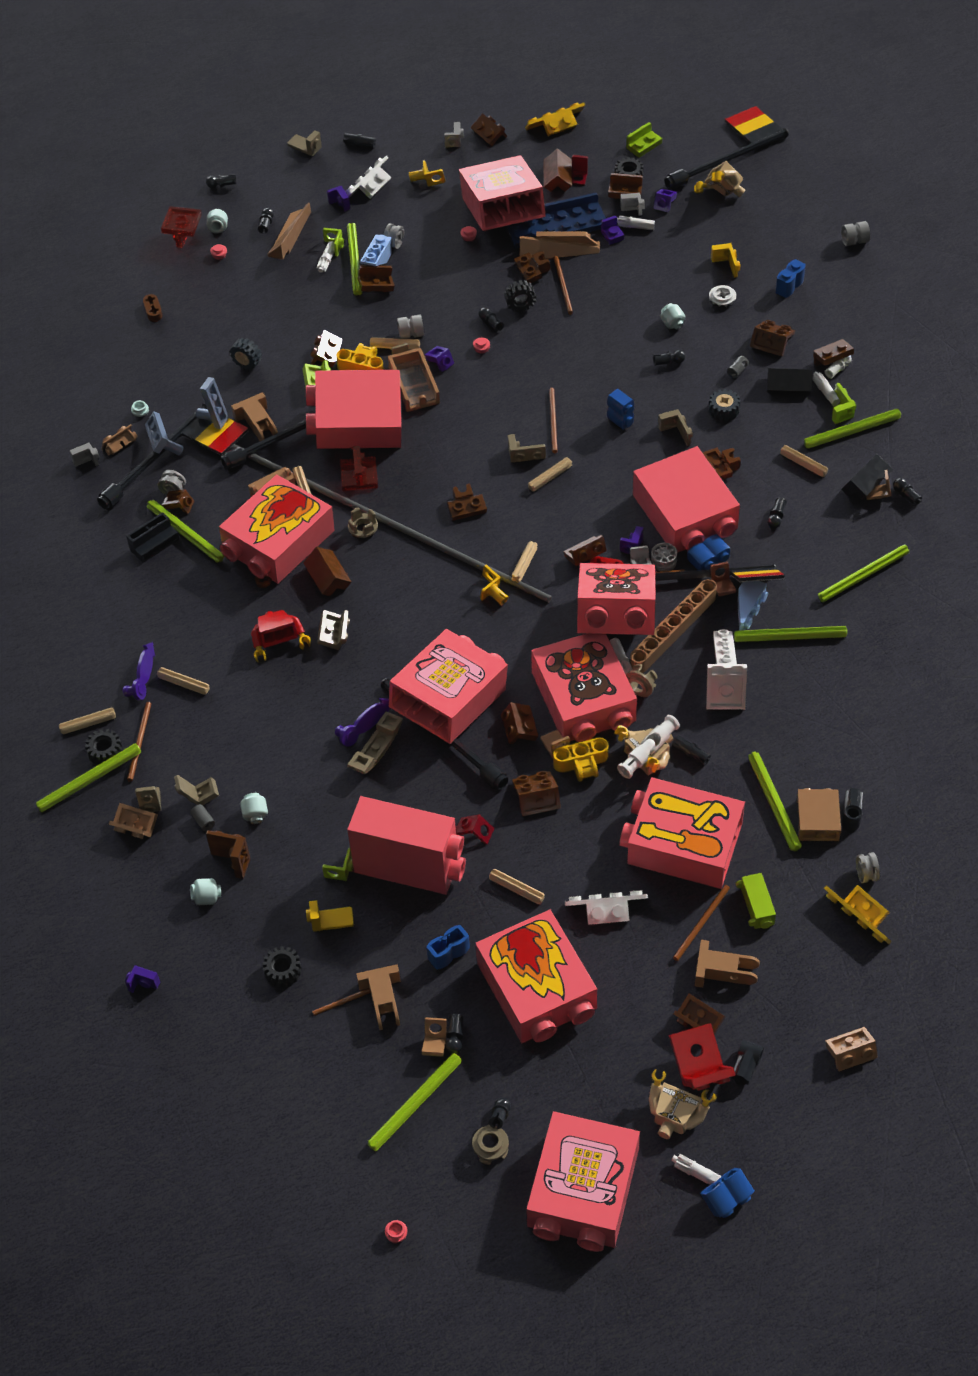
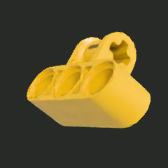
M359 343L355 351L340 349L336 353L338 370H384L383 360L380 357H376L377 347L373 346L371 348Z
M595 738L556 748L553 753L554 769L558 772L574 770L579 782L584 778L598 777L596 764L603 763L608 759L609 745L607 740Z

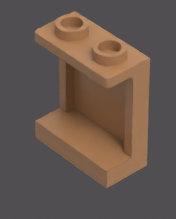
M829 788L798 789L799 841H839L841 823L838 790Z

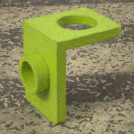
M323 228L324 241L334 242L335 256H338L340 249L344 246L342 230ZM327 233L335 234L336 238L328 237Z
M350 848L347 850L343 868L323 865L322 869L325 878L347 881L349 871H353ZM328 871H335L338 874H331Z

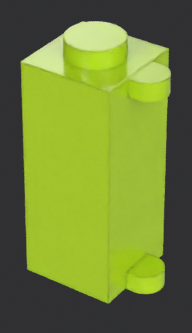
M762 873L742 877V880L737 881L735 884L737 888L742 890L751 917L748 921L749 926H754L755 929H765L775 925L776 913Z

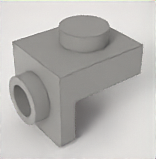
M454 122V133L444 134L445 147H461L464 129H461L460 122Z
M640 193L621 194V211L637 210L638 216H641L642 209H645L644 199H641Z
M90 443L70 450L75 467L91 460L95 466L99 465L97 459L100 458L96 448H92Z
M648 546L630 548L631 564L652 565Z

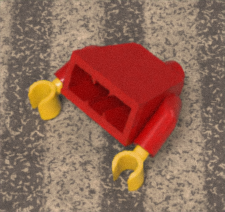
M284 610L268 611L265 615L258 617V624L254 626L251 632L253 647L256 648L254 652L256 662H258L257 658L260 655H263L265 661L267 659L265 651L261 647L266 648L298 638V636L300 637L299 647L301 649H304L303 642H307L310 647L311 639L309 636L304 635V628L297 617L288 615Z

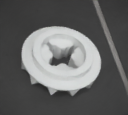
M716 286L711 289L709 299L713 304H718L719 307L721 305L726 307L728 304L732 305L733 301H736V292L729 286Z

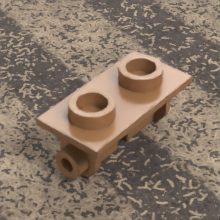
M131 424L127 427L123 426L113 436L109 435L104 438L101 449H105L108 455H114L123 449L120 442L126 447L136 441L138 436L134 431L131 432Z

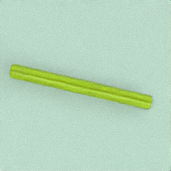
M348 223L347 232L353 294L361 295L362 291L357 279L360 265L356 224Z
M894 409L805 438L804 445L809 449L900 419L901 412L899 409Z
M155 500L148 502L147 508L155 515L163 512L170 518L171 526L215 562L223 561L224 555Z
M906 545L898 547L818 593V598L821 602L831 599L909 553L908 547Z
M846 626L740 630L734 632L735 642L838 638L847 636Z
M134 743L36 802L37 808L40 812H44L141 753L139 746Z
M752 752L748 759L791 851H798L801 848V843L760 754Z
M453 1053L368 1141V1145L372 1150L377 1151L461 1064V1058L457 1054Z

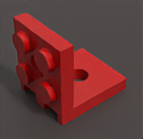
M711 1023L669 1035L683 1086L692 1087L693 1090L697 1089L699 1091L709 1088V1083L723 1084L729 1082L730 1077L735 1076L733 1067L723 1065ZM694 1044H698L701 1047V1054L697 1057H694L690 1051Z

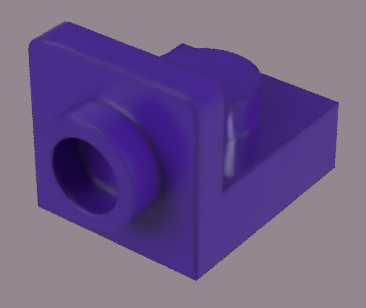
M342 186L327 190L329 204L337 202L338 206H342L344 211L350 210L349 196Z
M666 189L659 190L655 196L654 209L669 212L671 202L676 199L677 192Z
M616 216L601 221V233L610 245L624 240L625 235L617 225Z
M436 346L424 354L426 360L437 363L439 370L442 372L454 364L448 348Z
M636 526L634 533L631 532L629 539H620V552L630 554L631 547L641 546L643 542V527Z
M136 965L131 972H128L125 979L128 991L131 993L134 992L138 983L144 988L151 987L157 989L161 983L156 972Z

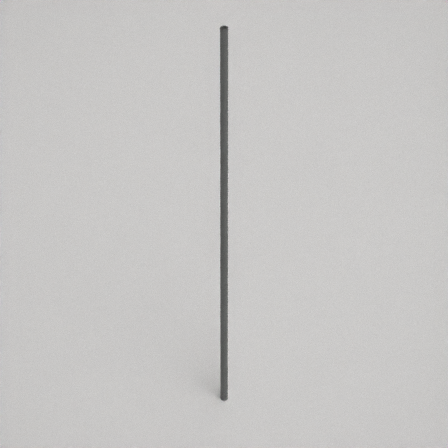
M234 444L230 450L238 447V445ZM254 453L248 456V459L273 471L283 468ZM306 479L309 488L352 509L359 507L361 513L368 514L369 508ZM375 512L377 521L483 571V567L486 564ZM490 567L501 577L500 580L548 603L552 600L551 595L521 581H513L511 576Z

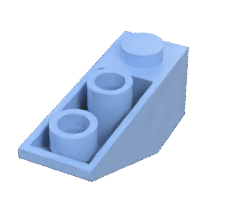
M375 235L360 263L372 266L387 263L392 254L391 237Z
M745 581L740 585L737 599L739 631L750 628L753 620L752 617L754 615L757 616L761 602L764 603L768 596L766 583L761 581Z

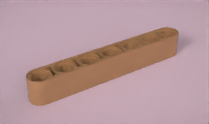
M707 579L702 581L655 628L654 635H648L631 652L630 664L632 669L634 665L642 664L640 672L644 673L716 600L717 585L713 580Z

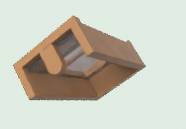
M421 348L388 356L389 369L400 370V395L407 412L440 404L439 390Z

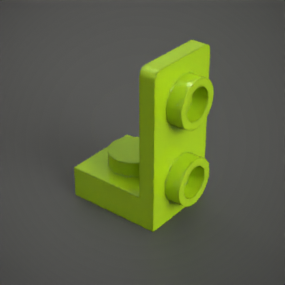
M837 383L835 385V393L840 399V405L833 407L832 420L835 424L854 418L856 410L855 401L851 400L847 390L840 383Z

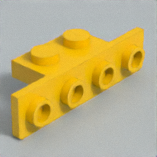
M574 103L569 108H560L555 113L551 114L549 112L544 114L541 118H531L528 120L525 128L529 130L543 125L548 136L577 126V122L573 114L581 112L585 107V103Z
M827 885L824 887L828 892L826 896L834 903L839 901L844 905L841 909L850 917L852 914L859 919L856 922L865 930L868 927L874 931L872 936L880 943L886 941L890 944L892 942L877 929L890 912L857 885L845 900L839 897Z

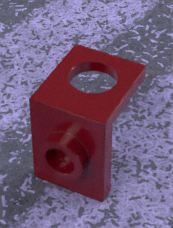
M572 155V184L585 186L588 175V156ZM577 176L583 178L581 181L574 180Z
M480 814L461 817L456 827V835L473 833L484 844H488L494 831V827ZM482 825L487 829L486 836L481 834L480 829Z

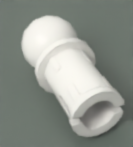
M851 356L833 362L825 370L826 376L832 379L839 371H843L845 366L851 363Z

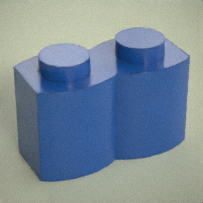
M796 259L792 260L787 265V268L782 270L777 276L776 293L785 298L792 295L795 288L799 287L804 281L806 264Z
M616 389L607 398V418L624 430L634 422V401L622 391Z
M717 534L708 537L702 543L694 545L687 551V559L697 570L710 569V565L726 562L730 556V547Z
M461 925L451 927L445 932L444 936L437 937L428 943L426 947L427 957L434 968L441 969L446 967L453 958L461 957L469 950V935Z
M734 1167L717 1181L706 1187L700 1194L714 1216L725 1218L734 1212L733 1208L737 1204L742 1205L748 1202L754 1189L742 1170Z

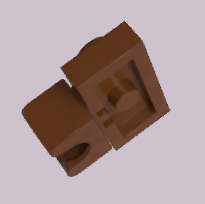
M543 251L532 255V257L528 252L514 259L516 266L527 283H533L542 279V274L551 269L549 260L545 259Z
M718 448L702 452L722 480L732 477L733 471L740 468L741 459L740 457L734 458V448L723 450L722 454Z
M469 483L466 484L467 490L465 492H460L456 486L453 487L454 501L447 502L452 521L487 513L483 495L473 496Z

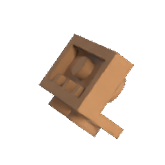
M865 1027L825 1040L826 1048L835 1058L838 1071L878 1057L876 1041Z

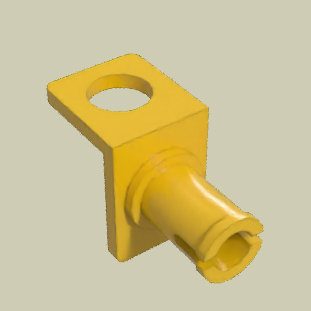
M425 160L423 161L422 170L409 172L411 182L425 179L428 186L446 182L443 170L439 169L429 172ZM440 175L441 178L439 180H433L432 176Z
M485 565L482 575L490 583L481 590L480 600L491 596L502 606L507 602L509 596L498 588L501 577L488 565Z

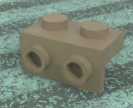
M326 610L322 611L317 644L339 650L341 645L346 643L348 638L346 629L350 622L347 610H344L342 615Z

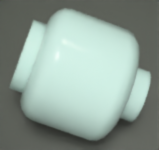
M220 209L210 211L207 215V228L213 233L225 231L228 222L227 214Z
M671 303L662 308L660 318L668 329H679L684 324L685 314L677 304Z
M259 793L245 795L240 803L243 818L246 821H251L252 824L262 822L263 818L268 814L266 799L260 796Z
M212 878L196 879L190 887L191 900H194L197 905H213L216 903L217 897H221V886L217 885L216 881Z

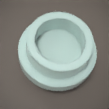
M139 400L133 403L131 411L134 416L141 417L148 413L149 407L144 401Z

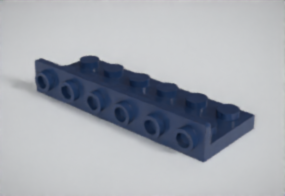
M592 193L544 204L546 217L507 225L505 228L514 249L520 248V236L536 238V232H592L601 230V221L606 219L598 203V194Z

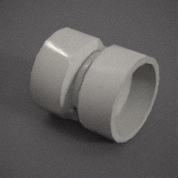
M862 221L855 223V225H842L841 236L844 245L850 246L856 245L857 242L859 244L869 242L870 229L868 223Z
M421 314L411 316L410 319L407 317L397 318L400 339H409L412 335L414 338L424 336Z

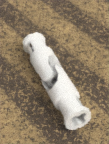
M667 715L665 721L661 725H657L642 740L641 744L628 755V759L623 764L620 763L617 766L619 773L623 777L630 779L633 776V772L645 764L648 756L654 754L670 738V734L674 730L679 729L680 724L678 720L672 715Z

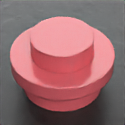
M466 226L461 229V237L465 241H472L477 235V230L474 227Z
M217 244L211 248L210 252L215 259L220 260L226 256L227 248L224 245Z
M477 338L473 342V348L478 353H486L490 348V341L486 338Z
M391 1221L385 1228V1236L390 1242H402L407 1236V1227L402 1221Z

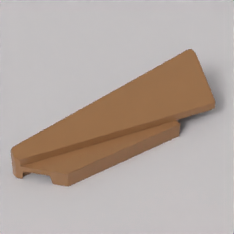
M307 203L303 209L290 213L274 246L268 252V257L283 260L286 253L290 254L311 213L310 203Z
M536 232V238L520 236V256L529 252L532 257V255L540 251L544 252L545 259H550L554 256L559 258L596 254L600 252V242L591 239L590 234L587 232Z

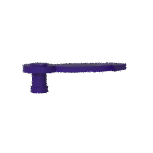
M153 642L143 645L145 649L142 651L138 661L137 679L133 681L132 686L123 687L125 697L133 695L136 700H143L146 697L145 684L150 678L153 658H155Z
M379 698L380 702L367 708L357 718L354 725L346 727L337 726L335 735L339 737L341 744L347 747L354 745L359 734L375 726L384 713L389 712V699Z

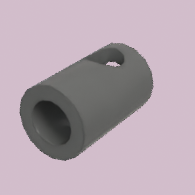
M739 356L727 369L728 375L732 378H737L749 365L748 359L744 356Z
M199 804L192 808L190 814L203 831L211 830L215 826V821L203 805Z

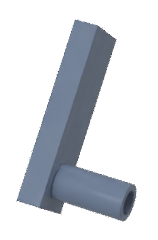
M208 377L200 388L207 409L198 408L196 417L211 420L216 429H221L229 419L215 379Z
M153 411L145 423L153 451L160 454L162 449L180 455L183 451V446L168 439L160 414Z

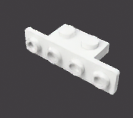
M387 156L383 159L379 158L374 163V168L370 167L364 173V177L360 176L356 180L354 187L351 185L345 191L349 198L360 189L371 199L391 179L381 168L387 161Z
M642 890L630 891V896H622V892L610 893L608 898H602L601 894L589 895L587 900H581V896L569 897V901H565V906L586 904L588 925L629 921L627 900L645 899L648 896L647 894H642Z

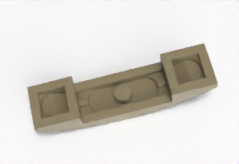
M385 712L376 724L377 730L361 752L357 751L347 767L363 774L368 773L381 760L390 747L403 722V718Z

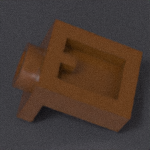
M185 489L169 491L162 505L166 510L181 508L185 514H188L193 506L194 499Z

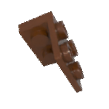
M765 320L754 327L750 347L783 356L787 340L795 334V330H792L790 326L775 325L774 321Z
M540 771L535 775H521L512 779L519 797L522 816L561 808L558 786L551 772Z
M207 830L206 837L211 854L231 858L235 877L244 879L250 861L246 838L238 834L231 835L217 830Z

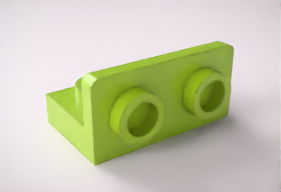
M648 122L627 136L626 149L640 158L662 144V138L651 131L652 124Z

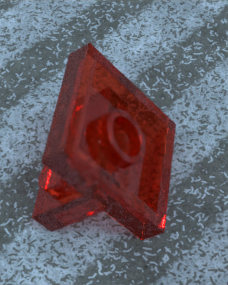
M170 206L162 224L161 232L173 234L176 246L183 248L187 236L193 237L202 216L201 210Z
M353 446L354 458L340 460L343 491L378 488L375 456L365 457L364 453L360 451V446Z

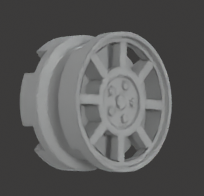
M389 223L385 228L384 236L391 237L392 248L398 249L401 246L402 237L404 238L403 226Z
M165 470L157 486L163 494L167 495L169 491L182 490L186 484V479L177 471Z
M659 543L652 548L651 563L655 565V569L661 572L671 571L675 568L677 549L672 544Z
M868 853L866 856L863 854L857 855L856 869L860 882L867 883L869 880L879 881L880 869L875 853Z

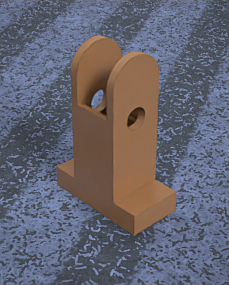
M263 392L231 405L233 418L236 422L245 419L259 441L264 440L262 432L270 430L272 435L278 433L275 424L265 411L268 408Z
M701 940L695 986L703 987L704 978L747 985L755 984L758 981L757 975L752 972L740 971L738 967L756 969L759 967L760 961L753 956L709 950V941Z
M398 964L356 973L359 990L370 988L379 1030H383L380 1015L394 1012L396 1024L400 1026L391 985L392 983L401 982Z

